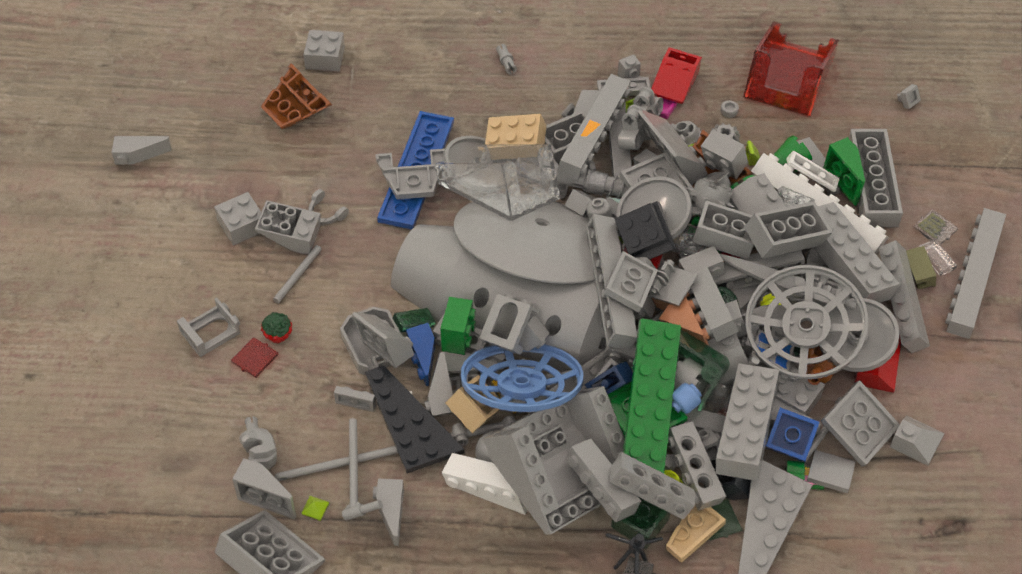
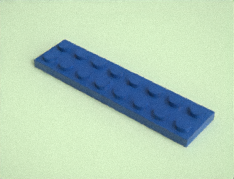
M420 111L398 167L431 164L430 150L445 148L454 124V118ZM389 187L377 217L378 223L413 229L425 197L396 199Z

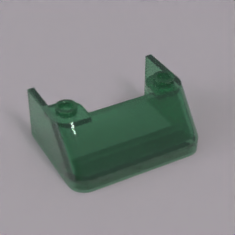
M681 329L678 353L702 365L701 377L711 385L701 399L697 409L701 412L727 373L730 362L726 356Z

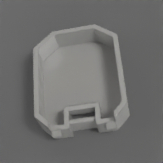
M371 307L358 312L376 315L381 320H386L390 327L396 328L400 332L390 311L387 309ZM349 315L340 328L341 338L359 374L365 375L366 371L381 366H391L386 360L377 362L383 358L362 342L353 316Z

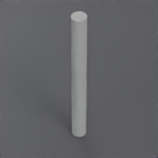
M315 245L273 298L274 302H281L322 250L320 246Z

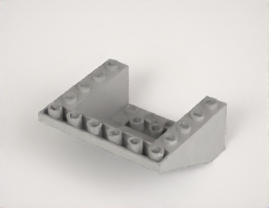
M600 386L580 390L574 398L560 406L535 411L483 438V442L490 459L546 535H551L601 506V503L594 498L589 488L581 481L580 477L566 461L570 448L591 438L609 462L613 464L623 452L625 439L605 387Z

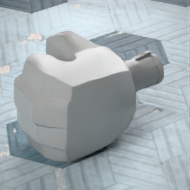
M252 416V423L251 418L248 417L244 421L247 431L240 435V443L246 452L249 453L248 460L260 462L269 471L275 466L277 461L275 440L269 431L259 428L257 417Z

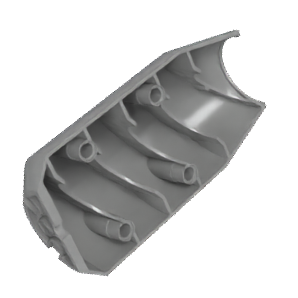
M419 224L409 232L398 252L392 271L391 287L437 322L440 321L445 313L449 296L473 300V309H476L474 319L476 320V327L483 330L497 294L505 296L507 293L516 297V300L519 302L522 299L532 302V307L539 312H531L530 317L535 315L549 332L545 338V344L567 352L581 366L605 350L606 338L596 281L577 284L546 283L503 272L479 260L465 249L455 235L454 226ZM508 303L503 307L492 334L504 338L511 331L518 314L517 306ZM522 352L521 356L539 362L543 354ZM553 357L547 364L562 372L572 370L565 363Z

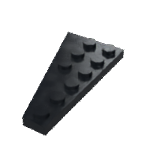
M385 366L365 372L367 381L375 395V400L406 474L447 460L452 453L459 455L465 453L464 448Z

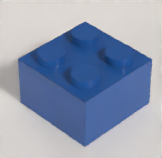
M780 407L766 448L805 463L820 422Z

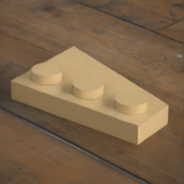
M695 505L684 520L682 519L680 524L677 525L666 545V550L682 563L726 524V519L711 507L698 511Z

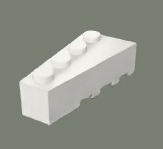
M455 453L451 454L442 471L448 486L526 515L527 508L494 463Z

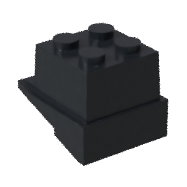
M660 202L649 203L615 218L627 252L635 258L647 257L650 260L676 249Z

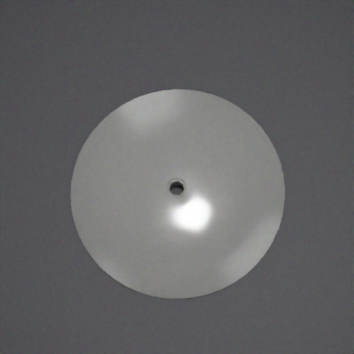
M494 196L479 199L465 205L455 216L454 232L459 242L476 258L496 269L525 279L546 283L577 284L595 281L586 230L589 218L569 209L565 204L529 196Z

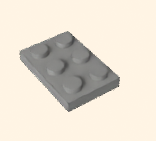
M623 251L603 293L639 313L658 270Z

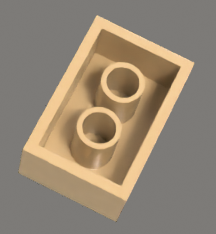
M541 114L489 117L484 148L491 160L543 156L546 123Z

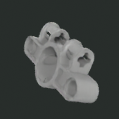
M642 87L639 90L638 95L633 100L634 105L629 106L627 113L622 117L623 129L618 136L619 149L638 150L644 140L652 139L637 112L641 109L660 116L662 113L663 99L662 97H655L653 90L649 87Z

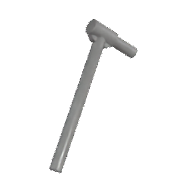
M355 418L349 419L350 504L342 510V516L346 521L383 507L381 500L364 505L358 502L357 419Z

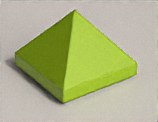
M309 496L301 514L321 521L329 502Z

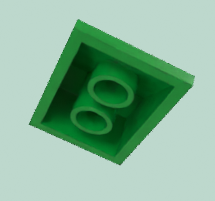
M847 137L829 145L823 169L840 178L837 186L852 204L856 206L865 184V176L859 150Z

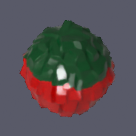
M271 312L262 321L260 331L263 332V335L269 341L280 343L285 341L289 334H291L293 330L292 322L283 313Z

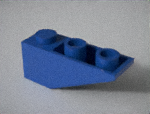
M424 323L406 329V336L413 343L412 350L414 356L411 357L413 364L418 366L417 373L419 379L424 380L425 385L429 386L435 353V337L429 323Z

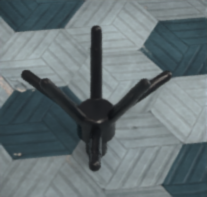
M606 533L608 538L629 544L628 551L614 565V570L618 569L632 553L635 555V574H639V554H641L647 571L651 572L644 547L647 544L662 541L663 537L644 540L642 534H637L629 540Z

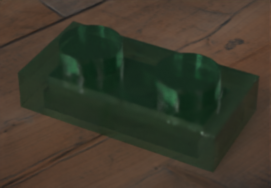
M428 308L394 313L392 317L401 333L406 332V329L424 323H429L431 328L436 323Z

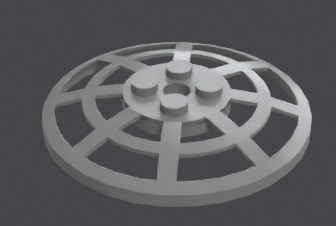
M797 265L777 271L757 287L750 298L746 311V332L756 355L768 367L779 369L780 374L798 379L827 377L848 366L861 351L868 331V312L860 292L844 276L821 266ZM806 274L805 286L792 287L781 292L775 284L777 281L788 276ZM814 274L830 278L842 285L844 289L835 296L825 289L814 286ZM769 289L775 296V299L768 306L765 317L753 315L758 299L765 290ZM805 292L804 301L792 305L787 299L788 296ZM813 293L826 297L830 302L824 307L812 302ZM850 294L859 307L862 323L849 324L848 314L842 301ZM780 303L786 309L782 320L772 319V313ZM836 307L842 316L843 324H831L829 313ZM803 321H809L812 323V326L809 329H804L800 324ZM752 323L764 325L765 336L771 347L763 352L760 351L754 340ZM770 327L782 328L785 337L776 343L771 335ZM861 331L856 348L845 359L838 351L845 344L848 333ZM830 332H842L839 342L833 348L826 339ZM791 343L800 348V358L789 355L782 349ZM820 346L826 352L822 356L808 358L809 348ZM777 353L788 361L799 363L798 373L781 369L770 362L768 358ZM831 357L839 364L837 367L822 373L807 374V364L820 363Z

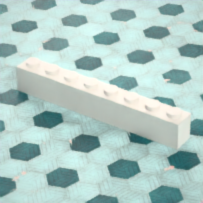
M765 153L762 154L751 172L756 175L765 173L773 187L798 204L814 201L818 207L834 202L877 255L879 247L883 246L889 238L885 235L886 230L878 225L876 227L870 225L871 220L864 215L860 217L855 215V209L846 204L844 207L838 203L840 199L832 194L827 196L823 193L825 189L816 183L814 186L809 184L808 181L810 179L800 173L799 176L794 174V168L786 163L784 166L778 163L779 158L770 153L769 156Z

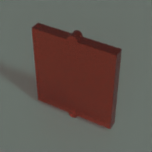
M253 337L231 359V362L240 367L242 372L246 371L257 378L279 354L270 348L267 343H262Z

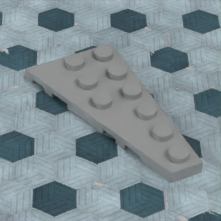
M762 460L758 481L751 480L738 574L768 573L813 484Z

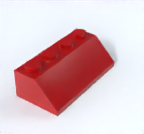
M900 335L899 343L893 356L878 368L856 372L855 382L860 380L865 387L894 393L901 347Z

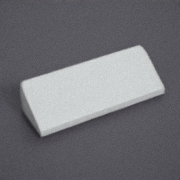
M795 151L788 155L787 164L829 190L836 191L840 178Z

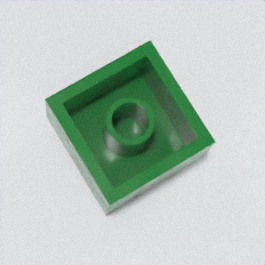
M449 296L440 328L441 350L443 352L465 355L466 349L471 347L472 336L470 334L476 328V320H474L476 309H473V300Z

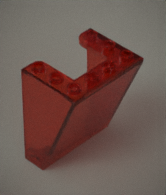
M773 22L754 51L743 97L811 117L835 57L839 40L830 38L828 45L823 46L824 44L820 43L818 51L786 42L787 34L780 33L781 24Z

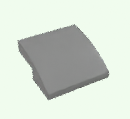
M815 450L807 482L848 494L856 461Z

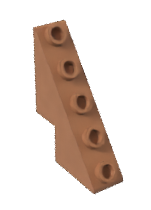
M687 292L679 306L652 298L657 308L665 310L659 318L660 322L681 325L680 336L709 346L707 340L710 337L706 329H701L700 327L703 322L699 314H694L693 312L697 309L692 299L689 301L687 299L690 296L689 292Z

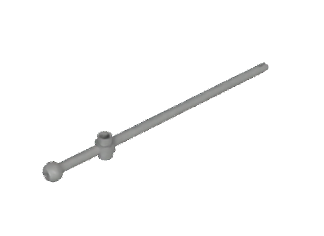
M506 416L501 422L483 425L474 433L466 429L463 424L457 423L452 426V432L449 434L463 447L468 444L469 437L485 434L490 431H498L514 423L515 418L513 416ZM392 446L358 454V463L398 454L396 447ZM349 457L275 474V478L281 481L349 465Z

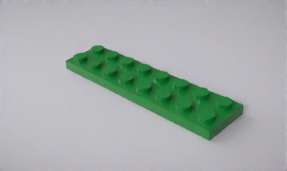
M641 318L638 326L623 453L664 474L681 325Z

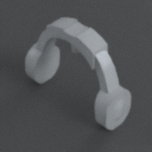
M318 189L312 195V201L309 205L310 211H313L315 205L323 200L325 192L322 189ZM344 206L336 211L334 216L321 218V226L331 224L337 220H344L349 213V209Z

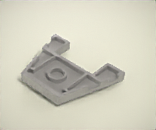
M445 149L430 150L431 164L404 167H393L392 153L375 154L376 162L396 199L434 197L443 169Z

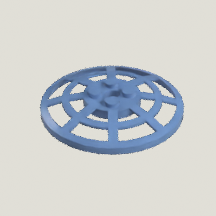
M546 344L539 349L534 347L530 351H522L543 354L539 362L515 360L512 352L491 345L470 355L461 368L462 386L472 398L487 406L513 412L542 411L560 406L574 398L583 385V370L579 362L567 352ZM505 354L506 361L492 365L489 368L478 363L490 356ZM553 357L565 363L572 370L561 375L559 371L547 364ZM517 366H530V367H535V368L533 369V368H528V367H517ZM472 367L482 373L479 378V385L467 383V375ZM509 367V369L500 374L495 373L499 369ZM545 370L554 377L546 379L545 375L541 372ZM576 376L577 386L574 390L563 392L565 387L564 380ZM490 377L496 380L497 386H486L487 378ZM558 383L556 392L546 390V386ZM474 390L482 391L486 397H483ZM490 392H500L504 397L498 399ZM539 396L549 397L539 402L534 401V398ZM515 399L525 401L526 403H512L510 401Z

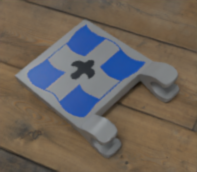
M758 329L755 342L760 351L763 352L771 346L767 341L765 332ZM772 335L776 343L782 340ZM790 343L782 350L789 355H793L794 345ZM752 349L747 365L756 366L759 362L764 363ZM777 353L768 358L770 362L779 368L789 371L791 361L786 360ZM779 373L778 382L784 384L788 376Z

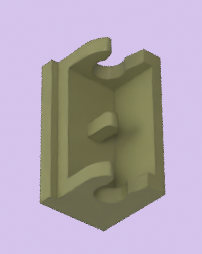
M921 246L906 250L917 288L935 287L936 273L925 247Z

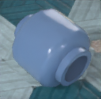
M683 383L673 392L672 407L678 413L682 411L688 414L700 405L702 394L694 384Z

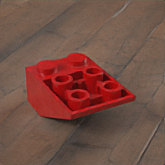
M669 47L651 88L654 95L683 104L699 74L702 57Z

